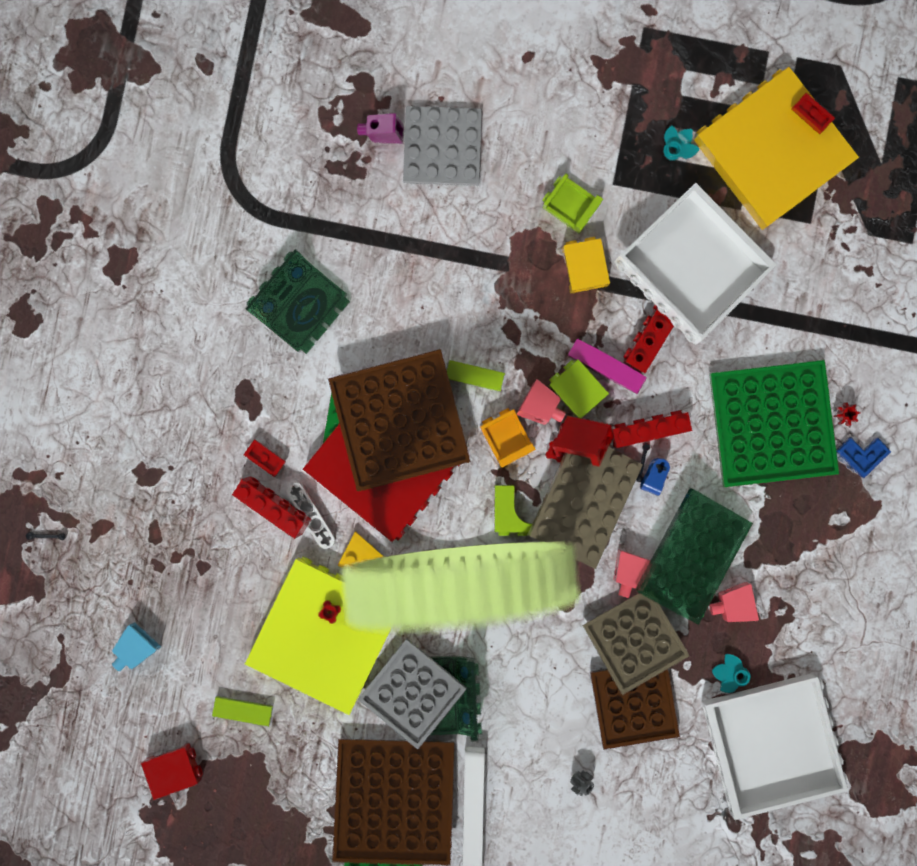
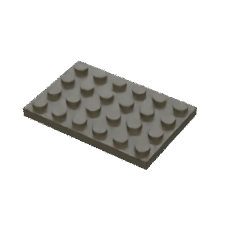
M608 447L600 467L592 465L590 458L565 453L527 535L540 542L574 544L575 560L596 569L643 464L611 447Z

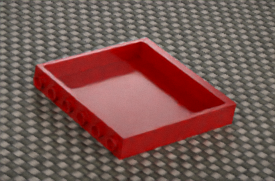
M340 424L303 468L306 473L391 542L395 539L397 541L401 539L405 534L403 531L407 524L411 526L418 518L415 516L418 510L423 511L430 503L427 499L431 494L435 496L442 488L439 484L443 480L448 481L454 473L451 471L453 467L357 492Z

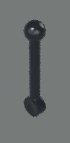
M648 443L642 445L643 455L641 464L643 465L636 479L639 483L643 481L642 473L646 454L650 449Z
M28 532L26 538L28 540L34 538H59L60 540H65L66 534L53 535Z

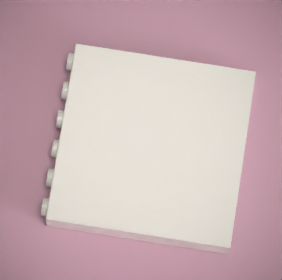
M697 183L684 193L614 261L617 268L630 278L632 284L639 287L644 292L645 297L652 301L658 307V310L666 315L672 324L685 334L686 339L695 345L701 342L777 265Z
M811 673L701 701L729 813L734 820L848 791L846 785L848 784V778L841 766L843 765V759L836 747L838 746V740L831 728L834 726L833 721L827 712V708H829L828 702L822 693L824 686L822 680Z

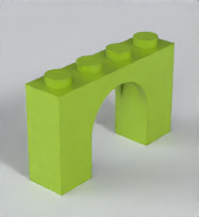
M494 485V532H498V536H510V532H517V536H528L527 534L532 524L519 519L515 512L514 485Z

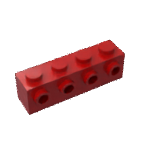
M655 304L652 307L655 310L652 316L648 315L642 324L645 326L643 331H638L633 339L635 344L632 349L628 348L623 355V358H625L623 364L642 375L647 372L674 327L671 320L662 314Z
M682 410L670 412L671 416L663 417V414L651 416V421L645 422L644 418L633 420V425L626 426V423L614 425L615 429H612L613 448L692 431L689 413H682Z
M251 476L241 479L232 496L293 539L301 536L312 520L303 511L292 506L289 501L282 499L273 490L265 487L256 478Z

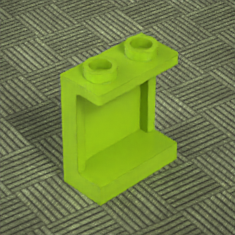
M565 173L563 177L559 176L553 184L555 189L552 193L548 191L544 196L542 208L580 234L602 203L603 198L599 195L594 197L568 178L569 175Z
M578 359L576 362L571 360L563 367L565 371L561 375L557 372L549 380L551 384L548 387L553 389L574 413L573 415L576 418H582L609 393Z

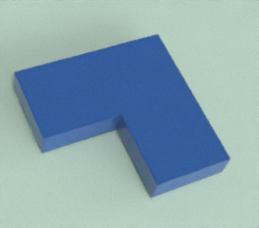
M849 437L836 449V452L861 478H865L892 452L879 438H875L863 450Z

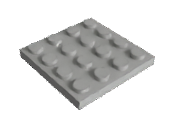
M406 106L403 183L479 186L482 109Z
M406 638L358 700L415 748L419 749L467 687Z

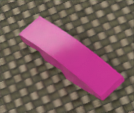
M579 339L576 340L568 353L570 358L576 361L579 359L587 368L635 394L639 393L647 379L646 376Z

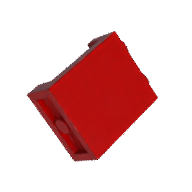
M567 416L565 422L560 426L557 438L553 440L552 447L556 456L561 457L563 452L590 458L592 465L600 467L613 438L611 424Z
M190 743L156 757L154 755L147 757L141 762L153 800L197 785L202 780V768L200 765H197L195 759L196 751L194 747H191Z

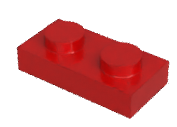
M807 93L791 108L819 135L835 119Z
M256 439L253 440L243 454L273 477L277 476L286 463L284 459Z

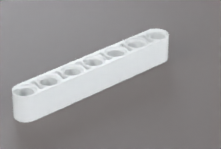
M465 747L462 866H482L484 747Z

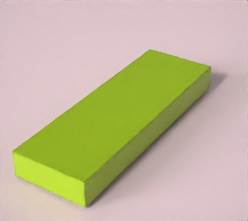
M449 360L447 367L449 380L501 392L505 375L503 372Z
M216 696L212 716L269 727L273 706Z

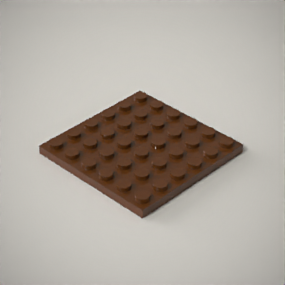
M441 349L328 378L357 492L471 462Z
M338 739L332 862L451 866L454 742L424 741L419 749H417L408 741Z

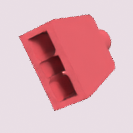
M536 380L520 406L517 415L546 425L551 418L561 423L566 412L557 408L561 398L539 380Z
M618 549L613 577L615 582L621 584L618 595L629 598L632 588L642 590L656 563Z
M744 582L719 592V602L709 604L711 614H722L723 620L727 622L759 621L750 583Z

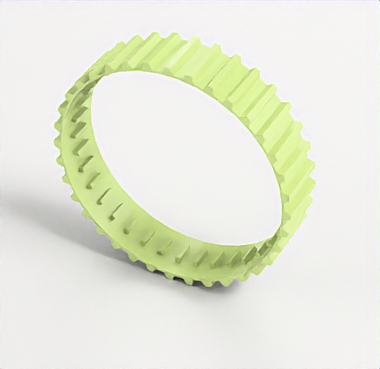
M512 542L425 550L363 560V562H355L342 569L347 623L356 625V627H365L366 629L379 628L383 630L392 628L401 630L406 628L423 629L486 624L493 621H507L513 618H525L529 615L544 614L547 611H556L561 607H568L569 604H575L579 600L574 544L565 542Z

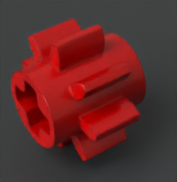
M847 402L843 403V408L836 407L837 414L834 417L838 418V424L845 422L846 426H851V421L858 422L857 416L861 412H857L855 409L856 404L849 407Z

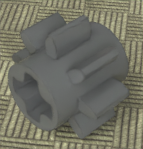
M585 771L576 772L570 780V783L573 785L571 790L580 796L590 794L594 788V783L591 781L594 777Z

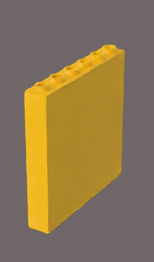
M790 67L784 71L779 69L772 75V80L769 82L767 80L763 81L757 86L758 90L752 93L750 91L742 98L743 101L740 104L734 103L727 109L728 113L724 116L719 114L711 121L713 124L708 128L705 125L696 132L697 137L694 139V142L762 230L859 158L832 122L819 135L791 110L805 93L811 97L812 95Z

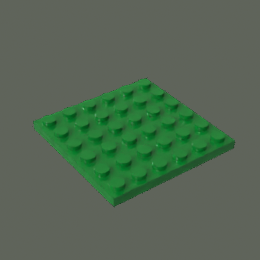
M825 360L709 374L723 487L839 474Z

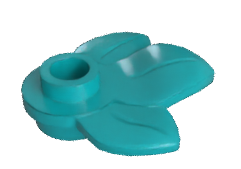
M673 126L667 129L664 134L666 145L663 149L667 159L677 160L680 157L689 159L698 153L699 147L691 144L693 130L685 129L677 132ZM671 148L675 149V154L670 152Z
M725 654V664H719L712 669L715 678L722 681L720 691L725 693L735 692L739 686L747 685L751 678L749 671L743 667L742 661L732 654ZM739 673L743 674L742 679H737Z

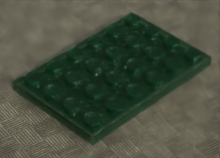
M689 488L635 591L699 625L753 523L695 489Z

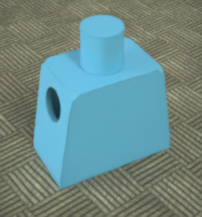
M134 622L126 628L113 648L112 652L118 658L112 663V666L117 671H122L126 665L133 669L159 650L161 646Z

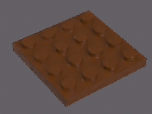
M607 669L590 671L603 750L680 737L668 669L623 695L620 693Z

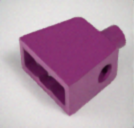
M396 113L368 115L367 123H358L357 132L358 135H367L374 143L403 144L404 124Z

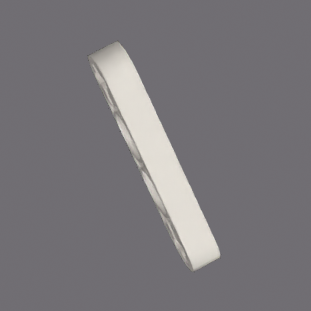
M301 483L290 484L287 494L295 508L302 511L301 505L304 502H309L312 508L309 513L305 514L312 520L314 518L321 520L322 525L319 529H314L311 526V522L307 526L316 542L323 549L332 547L335 543V536L306 488ZM294 486L296 488H301V490L299 491L301 497H303L304 495L307 497L306 499L301 500L299 503L296 502V500L299 499L298 495L292 494ZM324 528H326L327 530L323 532L326 537H331L329 545L327 543H322V540L324 539L322 534H320L319 536H317L316 534L317 532L322 531Z

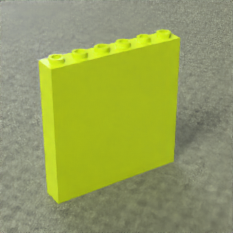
M304 556L302 558L298 557L289 571L245 665L350 715L391 628L383 630L379 628L366 629L365 627H356V625L347 623L343 575L339 573L334 575L329 572V568L323 565L315 566L312 564V560ZM325 601H330L331 604L341 607V612L337 614L335 623L331 624L329 621L320 619L318 613L324 607L323 603Z

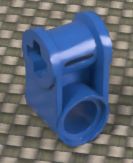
M661 458L651 460L640 484L641 490L656 496L661 494L670 470L668 461ZM661 464V466H663V469L658 470V468H656V465Z

